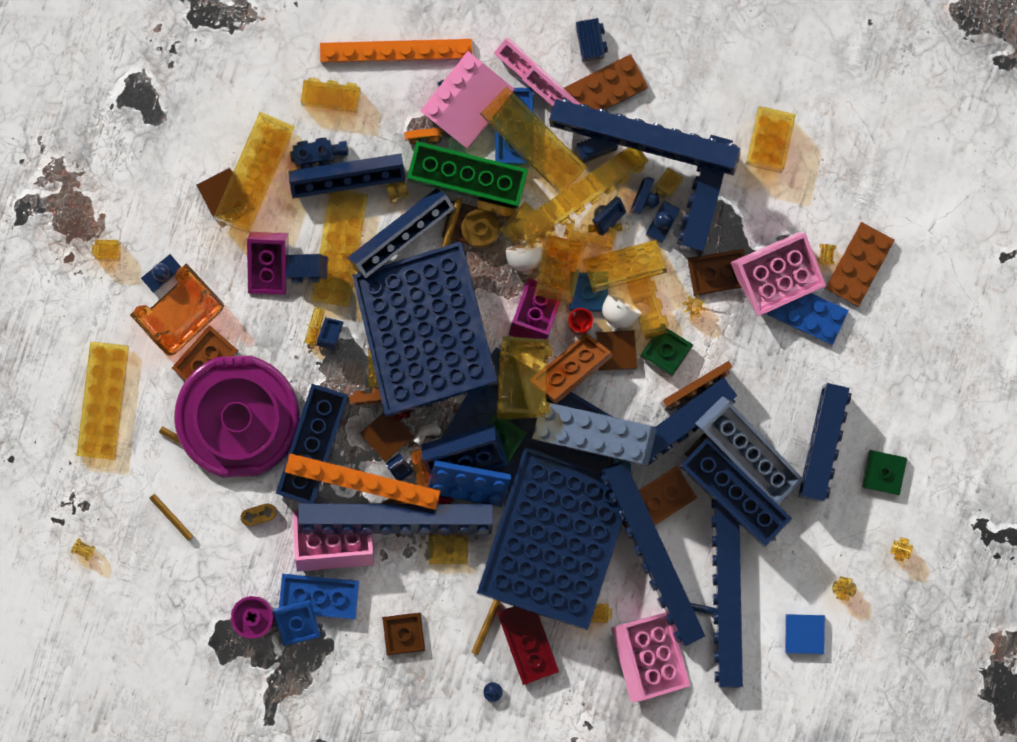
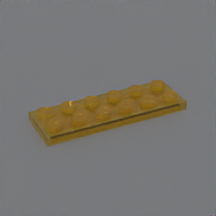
M507 86L480 113L560 195L587 168Z
M338 191L329 194L319 254L328 257L327 279L320 280V283H314L312 302L350 307L354 283L352 275L355 274L356 270L347 257L360 248L368 194L350 191Z
M90 341L76 456L116 460L129 354L128 345Z

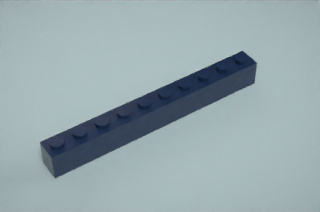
M556 99L549 117L550 127L732 176L735 174L741 155V148L733 143H720L714 138L705 139L695 133L687 134L676 128H664L657 123H645L642 119H630L623 114L618 113L615 115L604 109H592L586 104L577 105L567 99Z
M619 461L601 470L603 475L601 480L604 486H608L611 492L609 494L611 502L616 504L619 509L617 515L620 521H624L626 524L625 532L628 538L632 539L635 544L633 546L637 557L640 556L643 561L641 567L645 574H649L651 579L649 584L652 590L656 591L659 596L657 598L659 606L666 611L665 619L668 625L672 626L675 631L673 636L676 642L687 646L705 637L626 462Z
M711 498V509H715V516L711 517V526L715 528V536H712V547H715V555H712V566H716V574L712 576L713 586H716V594H713V605H716L717 613H713V624L717 625V632H714L713 636L714 644H717V652H714V663H718V671H714V682L718 683V687H743L740 524Z
M299 504L298 534L487 535L492 534L493 529L492 504H437L436 510L414 504Z

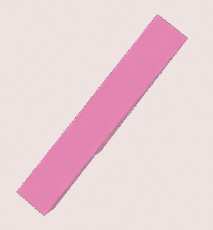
M509 37L494 52L498 58L522 77V80L550 105L553 106L556 99H567L574 104H580Z

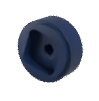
M490 682L484 687L483 694L488 701L495 702L502 697V687L498 683Z

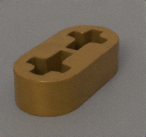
M266 503L244 510L240 518L244 525L253 526L273 520L277 515V509L274 505ZM265 507L273 509V513H271L269 518L267 515L260 516V513L265 511ZM247 512H250L251 515H258V517L252 519L251 523L244 519L247 516Z

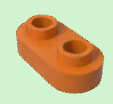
M441 128L404 132V139L409 141V144H416V141L420 142V140L438 142L439 138L443 137Z

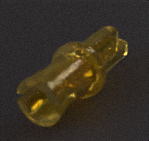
M314 308L310 324H307L309 328L304 343L316 346L325 313L324 309Z

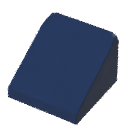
M400 453L385 463L388 470L399 481H402L413 472V469Z

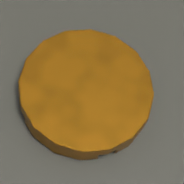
M478 200L477 202L479 209L498 213L499 215L511 217L515 212L514 208L484 200Z
M481 209L474 210L463 219L461 225L462 235L471 246L477 248L487 247L497 239L499 223L490 212Z

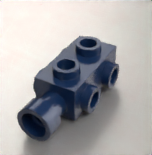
M327 138L315 139L316 142L312 143L299 141L297 145H293V151H290L292 163L295 162V165L300 166L301 169L311 168V164L319 163V166L330 165V161H334V156L341 155V157L349 156L347 141H340L339 144L332 145L331 140H327ZM321 147L325 148V153L323 154L319 153ZM302 150H305L307 152L306 156L304 157L300 156V152Z

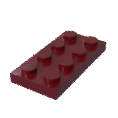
M514 606L497 612L523 685L559 673L539 614Z

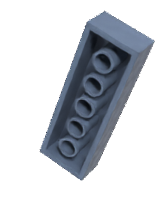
M722 396L695 423L727 457L778 505L804 480L725 397Z
M541 401L532 439L542 443L648 466L657 429L647 424Z

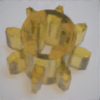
M689 295V302H683V305L687 306L683 313H690V318L695 314L700 318V310L706 311V308L702 307L705 300L700 301L698 299L699 295L694 299ZM693 302H696L699 309L692 311V307L689 304L692 305Z
M901 537L899 541H893L890 554L895 555V560L903 562L904 558H910L913 545L909 544L910 539Z
M840 576L839 580L833 583L832 591L837 595L836 599L849 601V597H853L856 594L857 588L856 584L852 583V578Z

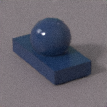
M651 177L642 179L629 211L631 214L640 215L643 207L647 209L657 207L659 196L655 191L650 190L655 179Z
M615 196L607 205H599L595 208L592 222L598 235L603 236L626 213L621 197Z
M663 201L645 235L663 243L680 209Z
M169 254L161 262L154 265L141 279L155 293L183 268Z
M325 317L316 346L326 350H335L343 327V321Z

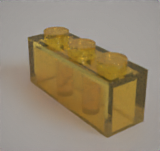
M308 78V80H303L300 102L302 106L358 113L361 88L357 87L355 83L341 85L338 84V81L327 80V83L320 82V79Z

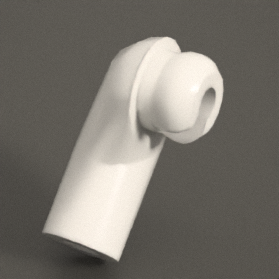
M436 424L422 426L413 441L421 445L426 436L433 435L437 437L441 430Z

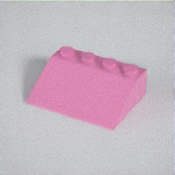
M467 51L420 111L468 149L515 89Z
M797 232L731 262L736 278L757 316L826 286L806 233Z
M293 510L294 549L297 572L374 565L372 534H298V510Z
M666 612L611 627L631 703L690 686L680 645L673 636L675 632L673 627L669 626L665 619Z

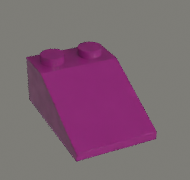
M250 232L247 238L248 293L286 295L287 278H285L286 259L287 255H289V233Z
M528 278L508 335L545 347L564 290Z

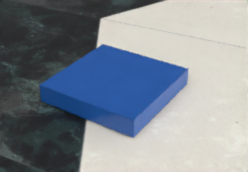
M570 272L569 311L585 308L589 311L602 312L603 303L608 296L609 273Z
M311 600L273 609L283 646L321 637Z
M786 614L785 653L824 654L825 615Z

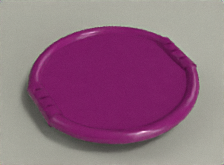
M253 355L215 357L198 367L183 384L178 394L174 411L177 437L186 454L200 468L221 478L255 477L275 467L290 451L300 421L297 397L287 378L273 365Z

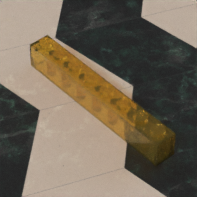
M627 147L515 223L511 230L524 248L529 244L531 247L541 240L539 237L544 234L546 236L550 235L556 230L555 227L561 224L563 226L571 220L570 216L573 214L579 215L585 211L586 205L589 203L594 205L601 200V195L612 193L616 189L615 186L621 183L623 185L631 179L630 175L633 173L638 175L646 169L645 165L649 160L642 151Z

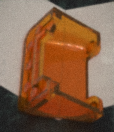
M187 263L176 272L175 279L178 283L151 308L147 305L138 306L130 314L153 342L168 356H172L180 351L217 317L224 308V303Z

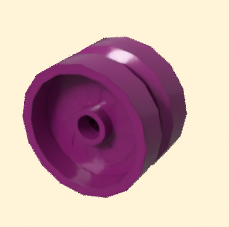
M248 596L235 603L231 611L230 620L232 627L239 635L244 638L255 639L266 635L272 629L275 617L273 607L267 600L262 597ZM251 614L257 615L255 621H252L250 619Z

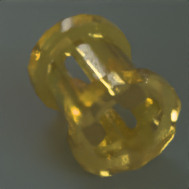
M819 244L821 252L818 264L833 266L835 263L833 261L834 250L837 246Z
M78 538L72 547L71 554L76 553L85 558L86 561H89L96 547L90 546L82 542L81 538Z

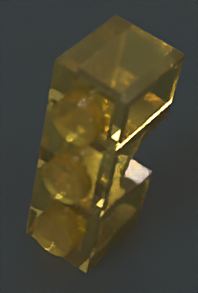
M649 275L628 281L627 288L632 303L642 302L650 307V312L647 315L639 317V325L644 340L665 334L669 323L666 315L662 316L660 309H663L661 299L656 298L655 291H657L655 281H651Z

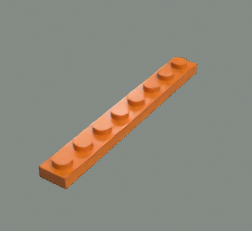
M472 39L320 43V62L462 59L467 51L472 54Z
M290 453L285 473L436 510L440 494L439 490Z

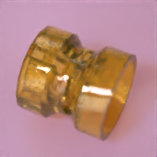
M405 181L386 185L391 203L397 202L400 198H410Z

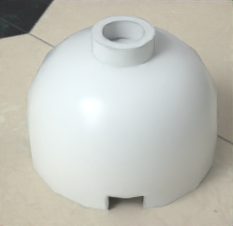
M529 243L526 246L519 244L508 247L505 250L510 267L515 271H522L523 275L533 273V269L538 268L544 259L542 243Z
M609 294L602 307L603 316L608 321L607 325L613 329L618 327L624 329L634 325L641 311L630 303L629 305L624 302L623 298Z

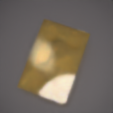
M758 106L745 165L782 173L785 168L796 114Z
M548 235L534 295L572 304L585 243Z

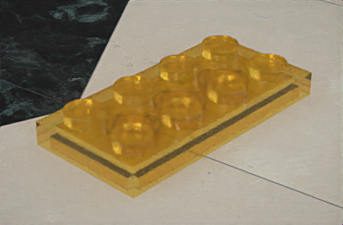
M657 240L583 259L593 292L667 273Z

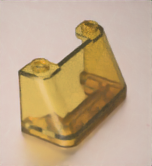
M518 337L502 338L499 361L497 419L541 418L549 414L550 402H546L545 398L548 358H552V346H549V340Z

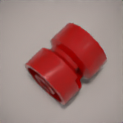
M585 308L574 309L568 318L569 329L577 335L588 333L593 324V316Z

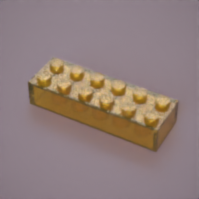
M259 112L215 212V220L250 234L294 133L295 126Z

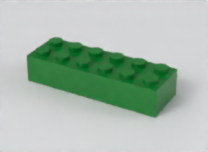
M416 141L407 181L519 209L528 169Z

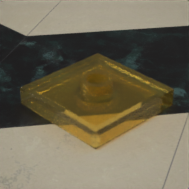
M429 534V564H468V535Z

